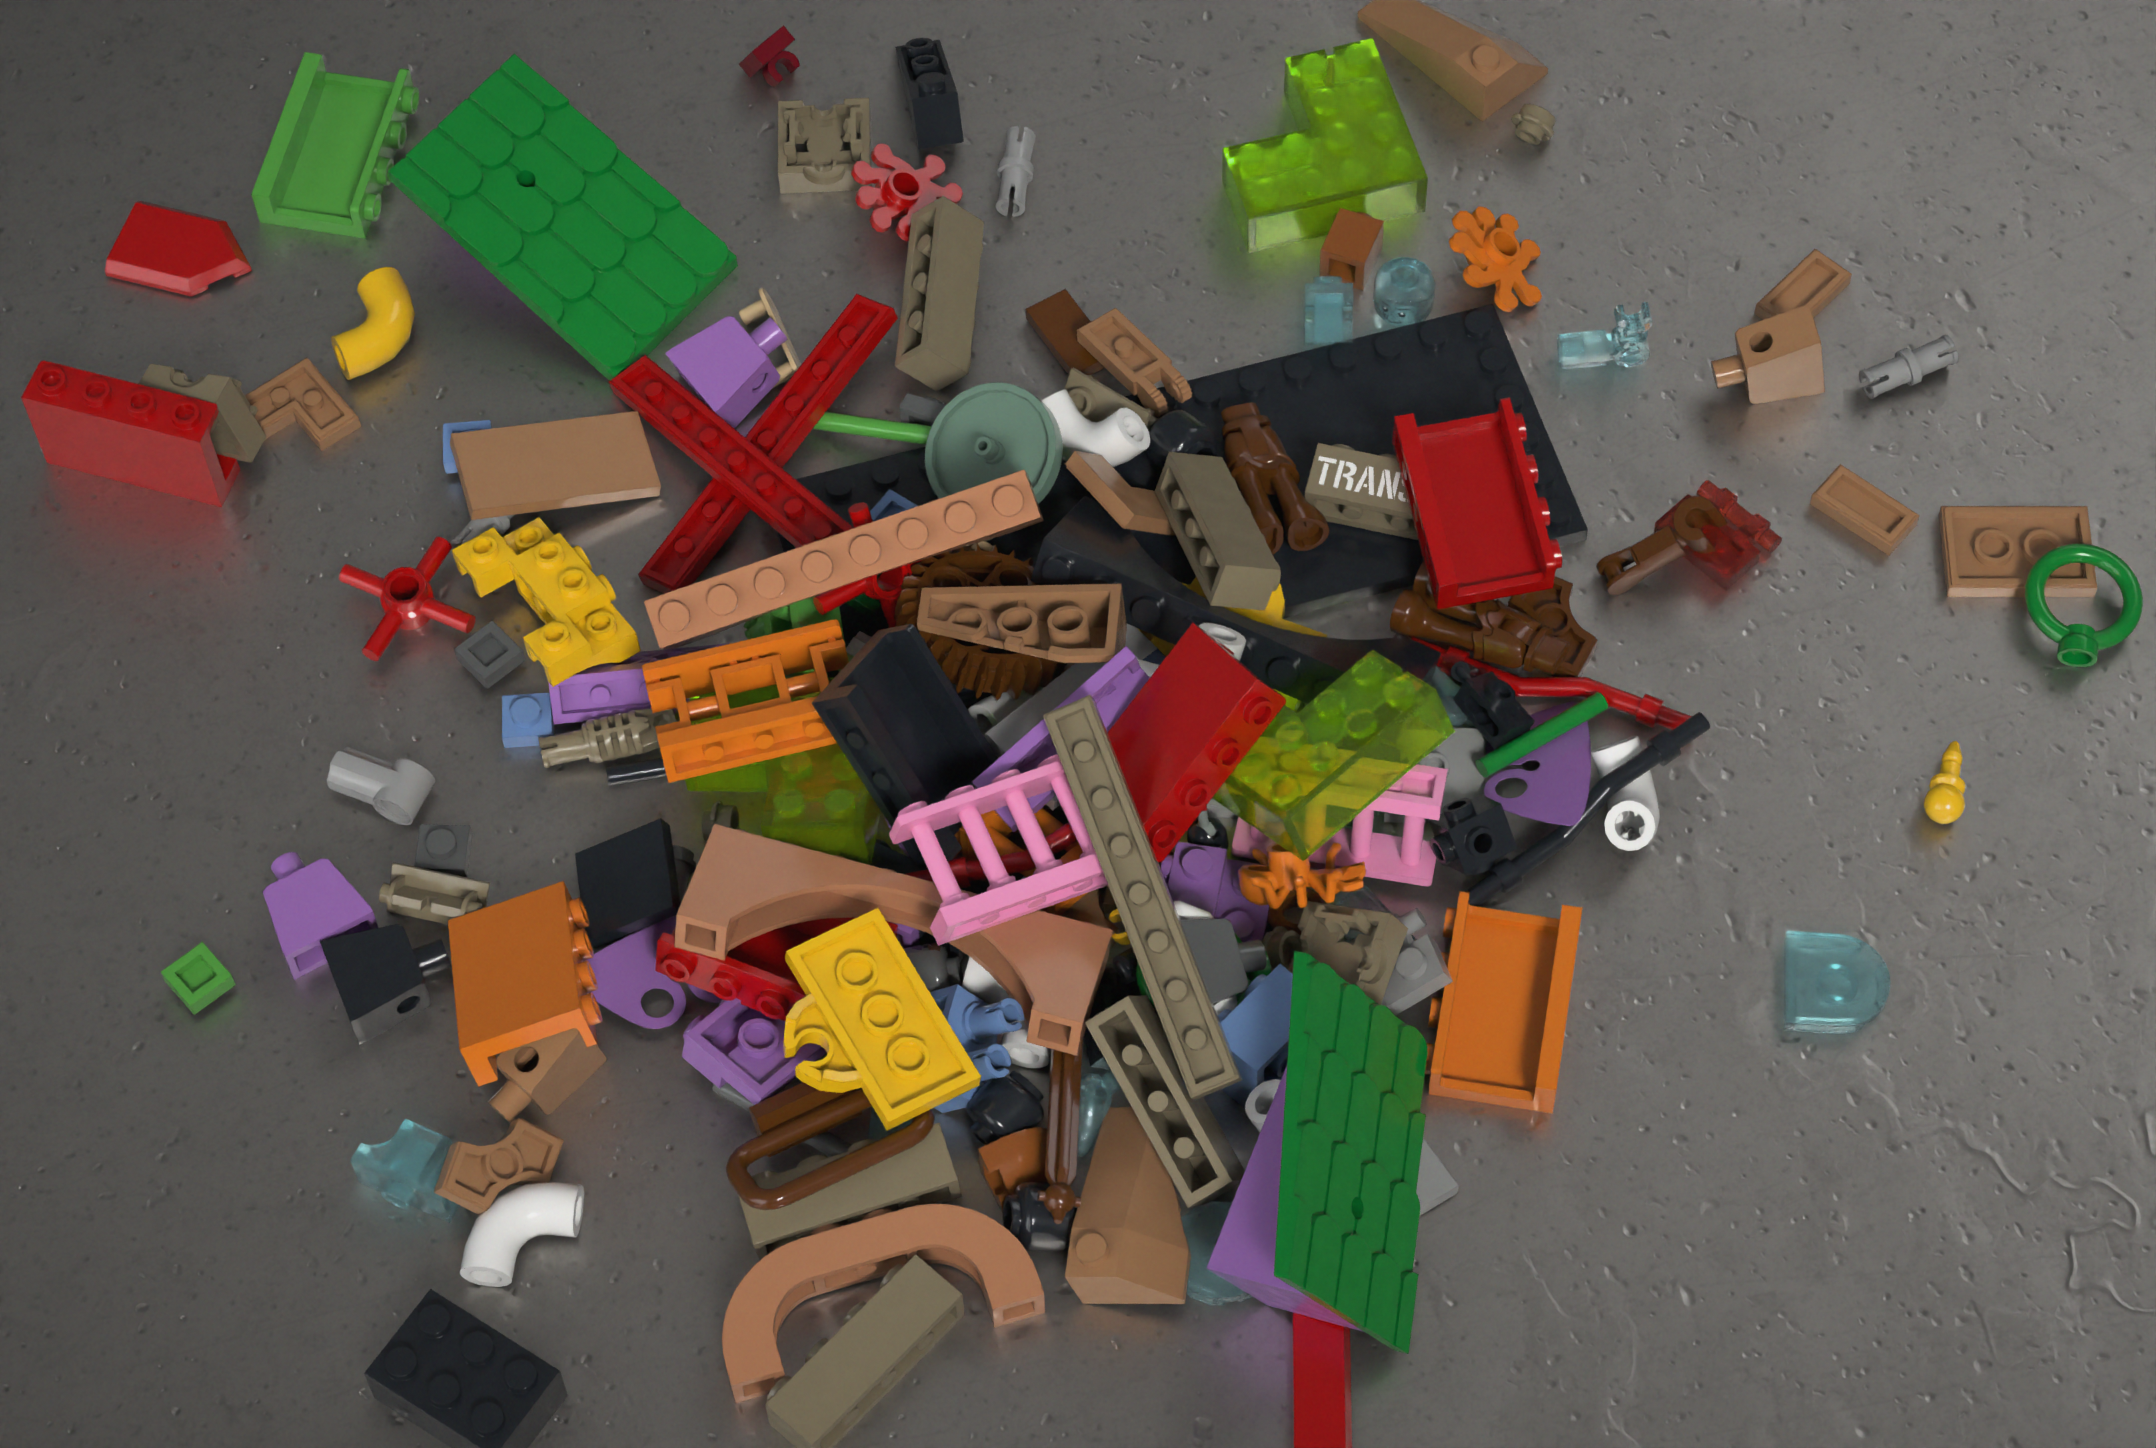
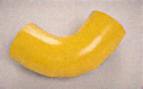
M393 267L375 269L361 279L357 292L366 307L367 318L356 328L331 337L337 362L347 380L372 372L393 360L409 341L415 311L410 292L399 271Z

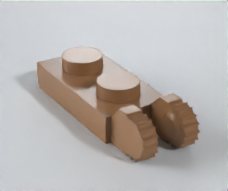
M1117 308L1108 311L1077 329L1078 342L1134 396L1137 394L1146 409L1154 410L1155 417H1159L1168 411V403L1160 390H1157L1154 385L1158 381H1162L1166 391L1178 402L1183 403L1192 397L1190 384L1172 366V360Z

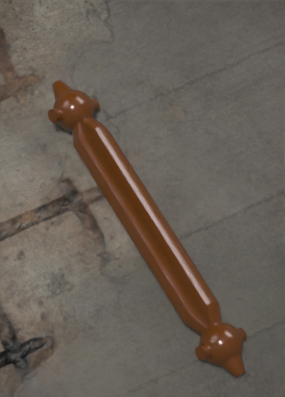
M1083 1040L1081 1041L1077 1056L1051 1049L1045 1177L1050 1186L1046 1191H1038L1037 1201L1044 1202L1046 1209L1051 1212L1056 1224H1061L1066 1213L1073 1207H1080L1081 1197L1075 1196L1070 1186L1076 1179Z

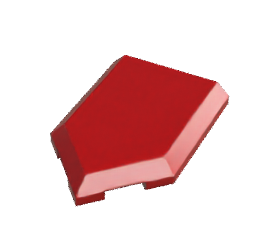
M144 201L135 202L106 259L105 274L108 277L191 297L208 290L209 284L233 275L234 278H237L252 271L226 221Z

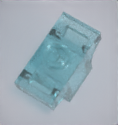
M1337 276L1313 277V283H1305L1302 291L1304 345L1352 344L1353 283H1342V277Z
M406 1118L391 1139L377 1145L361 1143L350 1160L359 1183L381 1192L385 1200L398 1208L409 1209L410 1206H413L450 1223L460 1205L434 1193L449 1147L452 1145L451 1138Z

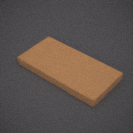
M638 411L451 434L450 446L471 520L655 497L660 494L661 484Z

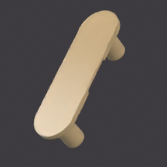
M762 287L758 289L761 299L740 310L739 315L747 326L768 314L788 340L781 345L788 361L776 367L780 374L779 382L774 386L776 387L789 380L801 366V363L776 306L767 291Z

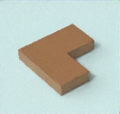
M307 357L245 395L250 405L256 406L258 409L254 417L265 433L266 439L296 421L317 447L323 451L361 427L359 417Z
M1074 451L1065 463L1067 469L1122 528L1171 536L1175 535L1155 491L1131 487L1102 455Z

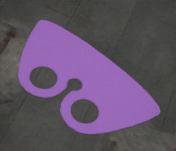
M1567 702L1530 715L1535 721L1530 730L1578 702ZM1587 721L1510 764L1521 765L1526 761L1535 760L1540 763L1538 769L1534 771L1509 769L1493 775L1485 784V797L1501 803L1504 811L1551 824L1576 825L1586 808L1591 778V741ZM1487 741L1485 747L1486 754L1495 750ZM1507 778H1519L1527 783V790L1515 798H1503L1496 793L1495 788L1500 781Z
M676 916L624 937L595 953L593 958L588 959L598 984V990L592 991L599 1004L629 1022L644 1028L660 1029L670 1026L679 1020L686 1007L685 993L679 983L655 971L657 941L663 932L668 934L673 932L676 927ZM687 984L691 992L699 999L720 1003L722 1000L713 993ZM656 988L669 992L674 1000L671 1012L659 1018L647 1015L641 1006L643 995L647 991Z

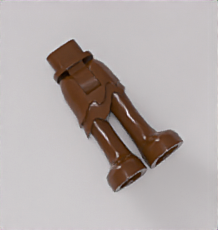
M1253 402L1230 406L1221 412L1224 422L1221 435L1224 440L1225 462L1236 481L1241 495L1249 506L1256 524L1264 535L1272 555L1279 551L1283 543L1284 531L1267 494L1277 495L1283 514L1285 535L1290 547L1297 551H1308L1318 547L1329 535L1330 530L1327 521L1318 509L1305 500L1298 488L1300 476L1296 470V465L1287 455L1276 432L1271 428L1270 419L1265 415H1261L1258 405Z
M1424 561L1418 569L1413 591L1404 589L1394 605L1390 618L1391 632L1408 638H1427L1463 646L1473 651L1474 659L1508 668H1520L1524 665L1522 670L1532 672L1535 668H1539L1554 674L1565 659L1570 647L1569 642L1552 636L1553 630L1551 627L1546 625L1542 627L1541 623L1531 616L1507 606L1499 599L1437 610ZM1442 615L1476 624V627L1459 623Z

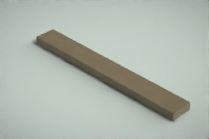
M1088 695L1044 714L1043 717L1190 1098L1197 1100L1242 1081L1243 1079L1094 698Z

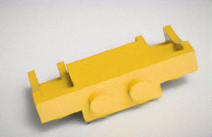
M540 517L504 537L493 527L452 549L458 571L462 576L466 573L471 576L476 593L481 598L515 579L518 592L545 624L524 636L523 640L528 657L533 662L536 660L541 662L544 666L548 682L552 687L587 668L599 664L621 663L641 651L635 630L611 603L616 600V595L608 579L603 574L596 576L592 572L591 564L582 548L578 545L572 548L560 533L554 535Z

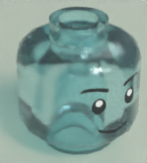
M1398 257L1385 262L1376 273L1373 293L1375 310L1381 319L1391 325L1400 327L1424 321L1432 312L1435 298L1436 282L1432 270L1427 264L1416 258Z

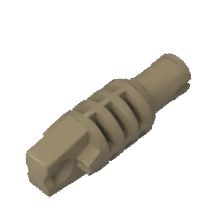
M652 709L631 710L627 713H618L609 717H600V719L586 720V723L582 724V729L548 737H539L545 769L589 758L590 763L595 762V764L603 763V761L617 760V758L644 754L659 748L655 727L677 722L674 711L669 709L652 713Z

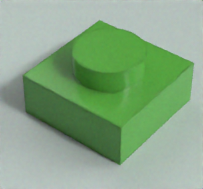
M203 942L161 971L166 984L193 1015L236 985L230 972Z

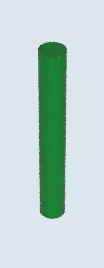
M1597 692L1476 760V767L1479 773L1487 778L1608 709L1605 697Z

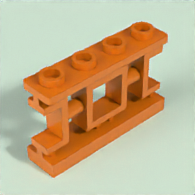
M833 619L643 664L642 671L652 713L677 708L680 721L655 727L668 783L836 744V740L812 705V702L818 696L793 702L791 698L815 692L821 693L829 684L827 672L843 669L849 663L839 621ZM814 669L812 673L785 678V675ZM771 685L777 686L779 698L733 709L729 707L727 698L729 695ZM716 692L714 696L686 702V698ZM721 715V719L695 725L691 723L692 721Z

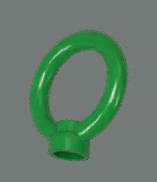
M2074 543L2056 547L2045 553L2035 562L2026 579L2025 602L2029 615L2043 634L2058 643L2057 659L2068 666L2088 667L2094 665L2097 662L2098 651L2113 647L2126 639L2136 628L2142 614V590L2132 569L2114 553L2095 545ZM2071 563H2086L2104 570L2116 581L2122 593L2123 607L2119 617L2112 625L2098 631L2085 624L2064 625L2052 614L2045 600V585L2050 575L2056 569Z

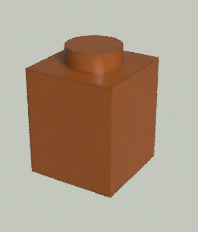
M1340 208L1320 250L1319 278L1363 291L1382 251L1384 221L1373 218L1363 212H1353Z

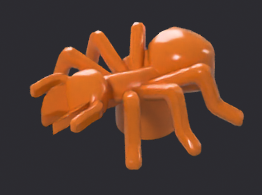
M1297 840L1271 844L1266 848L1267 855L1258 848L1252 849V856L1261 864L1243 865L1238 870L1240 891L1243 897L1259 906L1269 905L1272 909H1278L1289 893L1296 890L1298 906L1305 908L1308 904L1306 887L1313 888L1327 904L1332 903L1335 900V895L1341 891L1353 892L1364 887L1363 878L1366 876L1365 862L1335 869L1336 856L1341 850V844L1333 843L1328 850L1325 869H1311L1307 843Z

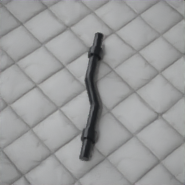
M1698 712L1672 731L1667 732L1663 730L1646 742L1647 748L1605 775L1589 791L1585 811L1576 825H1559L1556 830L1512 860L1505 857L1489 868L1490 875L1465 891L1470 892L1469 904L1479 907L1502 891L1507 894L1523 883L1522 877L1570 845L1615 793L1656 765L1665 766L1681 755V748L1709 730L1710 724L1706 717Z

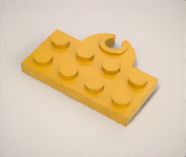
M879 908L786 951L785 961L806 994V997L795 1002L786 1016L783 1041L784 1057H794L799 1048L808 1043L820 1045L827 1052L826 1057L822 1060L815 1062L803 1060L795 1067V1076L803 1083L819 1091L836 1093L862 1088L887 1131L980 1085L981 1075Z

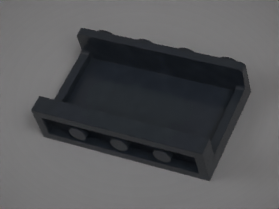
M913 624L878 630L812 702V705L891 827H893L898 813L913 803L925 801L927 805L943 801L950 792L966 785H972L975 790L976 788L972 781L998 759L977 726L975 719L970 715L953 688L950 679L945 675L931 653L925 639ZM961 822L934 831L947 861H951L962 849L954 836L959 828L963 826ZM914 838L901 842L916 866L926 864Z

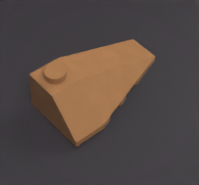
M1373 0L1358 11V18L1482 122L1548 74V68L1517 42L1420 0Z
M1122 584L922 588L917 618V627L920 631L1062 663H1107L1125 647L1127 633Z
M1106 1107L1082 1190L1081 1205L1077 1208L1071 1229L1065 1278L1083 1304H1185L1191 1251L1180 1215L1179 1198L1175 1192L1172 1178L1132 1107Z

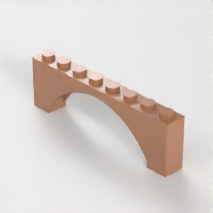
M1024 469L645 600L644 604L660 649H675L719 634L744 622L825 592L935 555L999 537L1043 522L1044 519L1029 476Z
M714 824L676 915L674 947L725 960L729 950L774 929L825 918H857L876 908H879L888 922L902 924L933 935L930 926L943 901L934 882L897 873L891 869H882L852 861L842 856L807 849L790 842H781L751 834L741 829H732ZM961 890L962 893H968L970 897L978 895L976 893ZM1040 909L948 942L981 965L1001 985L1010 998L1020 1003L1024 1012V1022L1028 1028L1026 1042L1077 1056L1086 1029L1085 1022L1089 1020L1105 971L1113 930L1096 926L1090 922H1081L1047 913Z

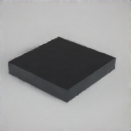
M660 818L575 853L580 898L587 911L590 924L584 929L593 947L596 948L677 915L681 902L670 825Z

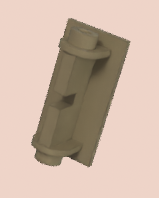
M1075 368L1070 370L1065 389L1084 418L1092 422H1099L1120 408H1128L1142 419L1148 431L1151 425L1158 419L1155 417L1154 410L1150 408L1145 409L1101 384L1093 375H1086Z
M393 862L390 884H382L379 892V902L387 904V912L448 924L450 919L487 907L490 882Z

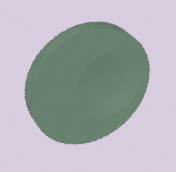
M992 382L969 388L958 394L941 410L930 429L925 447V467L930 485L940 499L1025 469L1039 504L1054 485L1061 467L1063 454L1061 431L1050 409L1032 393L1019 386L1009 383Z

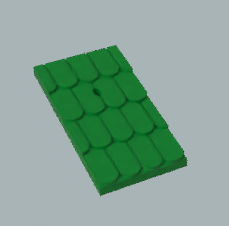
M513 54L506 60L499 70L490 75L469 95L468 99L459 104L437 125L436 129L434 128L406 154L404 159L402 158L388 171L390 181L609 381L644 355L648 356L738 266L737 256L728 249L724 241L684 209L675 196L621 152L612 139L571 106L568 98L516 54Z
M1294 951L1287 1066L1207 1269L1268 1306L1363 1331L1391 1349L1409 1354L1419 1275L1413 1272L1420 1216V1201L1416 1190L1426 1115L1420 1113L1428 1054L1425 1038L1416 1027L1404 1023L1388 1007L1376 1003L1365 995L1359 986L1347 982L1336 974L1329 965L1319 962L1308 953Z

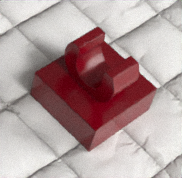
M783 25L739 63L740 67L750 78L763 68L765 81L769 85L776 87L783 80L781 74L776 70V63L783 64L790 73L800 66L798 58L793 53L784 51L795 38Z

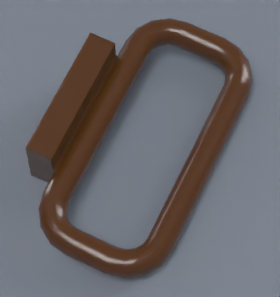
M800 1083L749 1107L757 1137L745 1142L730 1155L726 1165V1174L737 1194L747 1205L760 1210H776L789 1206L922 1142L931 1132L935 1116L932 1109L914 1117L913 1121L906 1127L794 1180L771 1189L760 1188L747 1171L751 1163L765 1156L770 1158L862 1115L863 1110L872 1107L862 1088L836 1093L819 1091L805 1083Z

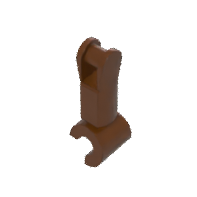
M1702 496L1690 497L1678 506L1674 514L1675 530L1670 525H1667L1639 542L1605 556L1597 563L1596 568L1599 574L1606 576L1608 580L1606 588L1609 594H1623L1650 574L1686 555L1684 549L1686 545L1698 553L1716 551L1712 542L1700 528L1705 525H1713L1719 528L1728 522L1709 499ZM1633 562L1636 563V565H1634L1633 567L1627 569L1626 571L1624 570V567L1630 565Z

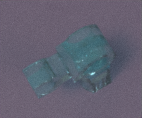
M1642 302L1641 310L1632 315L1624 313L1623 305H1617L1614 309L1616 327L1612 330L1611 334H1607L1605 329L1558 334L1557 352L1561 370L1609 365V360L1614 359L1618 365L1623 367H1634L1646 362L1650 357L1647 341L1648 330L1653 323L1648 302Z

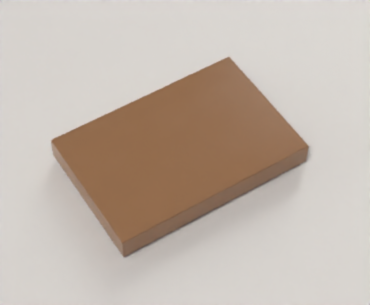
M1941 506L1939 512L1947 597H2025V584L2028 573L2041 556L2056 547L2066 544L2083 543L2092 545L2087 506ZM2071 563L2056 569L2046 582L2045 597H2095L2097 591L2095 566L2086 563Z

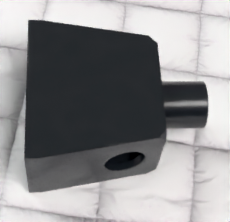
M400 924L320 941L359 1045L428 1008L432 1001L424 978L452 967L442 939L412 949L405 929Z

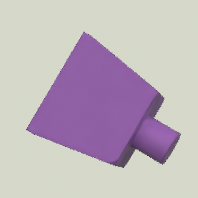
M726 316L671 348L665 354L704 404L735 429L779 382L780 374L768 358V355L788 339L771 317L748 334L733 316Z
M288 852L276 858L272 863L271 869L278 881L266 886L262 892L282 952L294 980L327 964L320 941L379 928L370 905L329 859L321 858L305 866L298 853Z

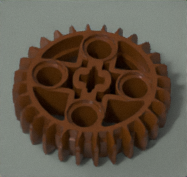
M974 543L970 551H965L961 547L952 550L951 553L945 552L923 559L920 564L912 566V575L906 576L901 584V589L904 590L898 596L894 610L895 627L913 624L918 630L917 618L922 588L1039 585L1030 581L1034 570L1032 567L1034 563L1033 558L1031 557L1023 562L1015 558V550L1009 555L997 552L996 545L990 551H984L980 549L978 543ZM918 630L945 675L950 679L951 683L956 685L957 694L963 688L974 690L976 699L981 696L982 692L991 693L995 701L1001 698L1002 692H1007L1013 700H1017L1022 690L1029 695H1034L1039 686L1044 688L1053 681V678L1059 677L1065 665H1067V663Z

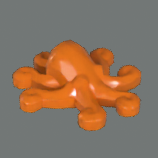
M1479 206L1472 214L1467 211H1459L1452 218L1453 226L1459 231L1450 237L1449 245L1454 252L1463 253L1469 264L1463 270V278L1466 283L1476 288L1495 284L1494 302L1504 312H1511L1518 305V299L1511 292L1512 288L1524 305L1529 307L1536 305L1542 298L1541 291L1537 286L1527 283L1522 271L1527 268L1530 261H1534L1540 256L1539 246L1530 239H1525L1519 244L1514 234L1519 227L1518 221L1508 213L1502 214L1495 220L1493 213L1486 207Z

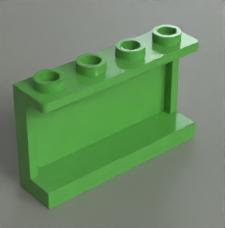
M304 52L251 194L260 223L366 239L371 222H376L380 216L381 194L384 185L389 186L391 184L388 171L394 166V157L397 149L402 150L407 137L406 123L409 115L415 114L418 109L419 89L414 87L409 69L400 68L395 82L326 72L321 54Z

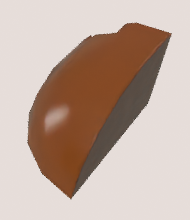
M1046 1128L1024 1129L978 1148L980 1172L1002 1213L1005 1197L1013 1195L1015 1188L1022 1182H1048L1045 1177Z

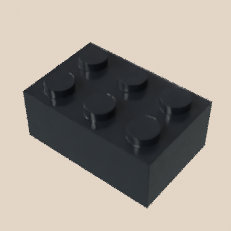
M432 1289L427 1292L364 1373L375 1399L451 1448H528L568 1396L560 1370Z

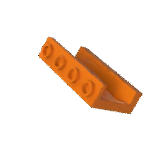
M564 881L448 920L459 1050L478 1087L498 1080L496 1054L572 1028L579 1030L587 1047L598 1044L595 1024L602 1022V1015L598 1002L592 991L598 990V984L593 968L588 959L594 957L590 939L584 929L590 925L589 918L581 898L572 899Z
M1459 891L1457 908L1447 907L1443 928V937L1452 938L1450 953L1441 952L1453 982L1444 986L1443 998L1432 997L1428 1028L1437 1029L1435 1044L1426 1043L1428 1054L1425 1074L1430 1075L1428 1094L1553 1114L1583 907L1562 904L1560 919L1472 906L1469 904L1470 892Z

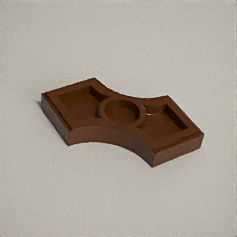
M1556 576L1552 589L1511 596L1508 606L1531 616L1541 623L1542 627L1545 625L1551 627L1553 630L1552 636L1570 643L1565 659L1554 674L1539 668L1535 669L1553 677H1581L1597 648L1598 640L1595 636L1584 630L1572 615L1569 599L1572 594L1573 583Z

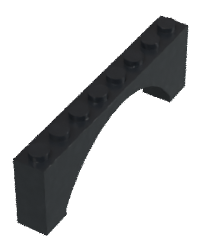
M1084 496L1043 539L1030 581L1039 585L1122 584L1126 623L1174 645L1177 644L1192 623L1197 626L1203 623H1213L1231 628L1239 632L1246 639L1240 662L1265 684L1392 742L1426 695L1441 656V652L1398 633L1393 638L1372 640L1319 637L1280 629L1249 619L1224 607L1210 606L1206 598L1187 588L1161 568L1140 546L1130 529L1122 528L1098 501Z

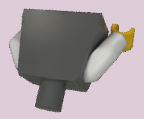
M1173 901L1217 1015L1225 1009L1232 1011L1237 1006V998L1245 993L1248 988L1246 973L1266 968L1267 956L1264 945L1259 939L1237 943L1232 923L1229 920L1214 919L1208 911L1182 901ZM1118 909L1113 910L1109 915V920L1113 923L1122 921ZM1126 931L1120 934H1112V939L1121 945L1131 944Z

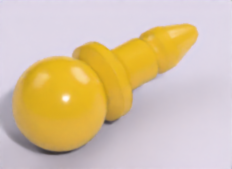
M1952 741L1943 753L1940 772L1931 778L1930 790L1924 799L1926 814L1931 820L1940 824H1949L1960 818L1965 808L1963 794L1966 785L1963 779L1960 778L1963 757L1960 744L1957 741Z

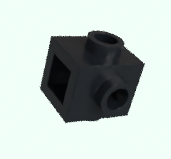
M1481 794L1472 799L1461 798L1452 801L1443 807V813L1440 814L1439 821L1428 820L1434 837L1430 839V844L1438 861L1442 865H1446L1465 875L1483 873L1494 866V860L1518 849L1502 804Z

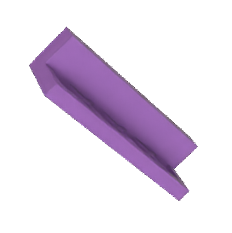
M726 644L642 651L621 663L599 664L587 668L554 687L548 682L553 724L586 722V720L600 719V717L627 713L631 710L651 709L642 671L643 664ZM750 691L727 696L730 708L751 704ZM716 692L686 698V702L714 696ZM673 708L674 713H678V709Z
M1125 646L1054 710L1091 695L1095 700L1108 733L1150 677L1140 667L1137 657ZM1041 720L973 780L972 783L975 788L991 784L995 777L1009 770L1018 769L1020 773L1036 769L1043 760L1056 755L1057 751L1045 720ZM1050 790L1027 798L1033 813L1038 812L1056 794L1054 790ZM1008 806L994 810L1013 832L1018 829Z

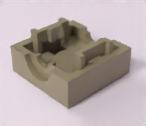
M869 98L844 99L843 104H833L831 109L825 111L818 110L815 105H805L803 100L778 101V179L780 194L858 191L862 186H868L857 183L851 176V169L857 161H865L872 167ZM858 133H860V139H857ZM807 142V152H796V144ZM843 142H850L851 150L844 151Z
M150 363L138 383L216 403L219 414L210 431V437L216 454L252 463L266 439L265 433L254 417L258 409L256 406H251L240 388L242 385L240 380L208 373L206 377L201 376L198 380L192 382L183 370Z
M1307 901L1308 904L1304 908L1298 924L1302 932L1300 936L1302 942L1301 952L1308 953L1319 962L1329 965L1336 974L1347 982L1359 986L1365 995L1376 1003L1381 1004L1408 928L1391 913ZM1349 929L1364 933L1357 934L1354 945L1342 942L1344 935L1348 934ZM1292 958L1288 969L1291 973H1293L1294 958Z

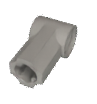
M347 746L341 751L338 750L334 755L326 779L329 789L373 805L380 815L400 825L412 824L435 784V778L432 773L412 760L398 759L393 764Z

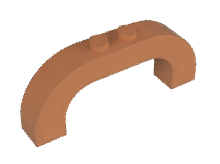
M925 1204L897 1211L879 1209L868 1213L859 1222L845 1226L837 1223L821 1226L815 1229L810 1236L789 1242L763 1257L743 1277L730 1299L723 1323L722 1347L735 1404L769 1394L773 1386L785 1376L777 1348L778 1334L787 1315L797 1305L811 1297L885 1276L894 1266L898 1264L904 1266L916 1254L927 1264L952 1266L970 1276L983 1293L993 1327L995 1328L1045 1313L1044 1291L1034 1263L1020 1241L1008 1229L987 1215L961 1206Z

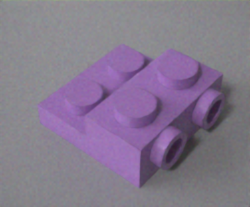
M1178 842L1174 855H1167L1161 865V872L1166 885H1168L1172 900L1182 901L1208 911L1214 919L1229 920L1232 923L1234 933L1242 942L1257 939L1263 940L1267 928L1269 905L1259 906L1246 900L1240 891L1238 870L1243 865L1256 863L1227 859V849Z
M735 998L731 1001L722 999L719 1007L706 1017L699 1015L687 1026L683 1034L682 1058L719 1089L728 1082L755 1105L777 1095L796 1079L795 1067L803 1060L815 1062L827 1052L820 1045L808 1043L800 1047L794 1057L785 1058L783 1052L785 1021L769 1018L757 1010L741 1005V1000Z

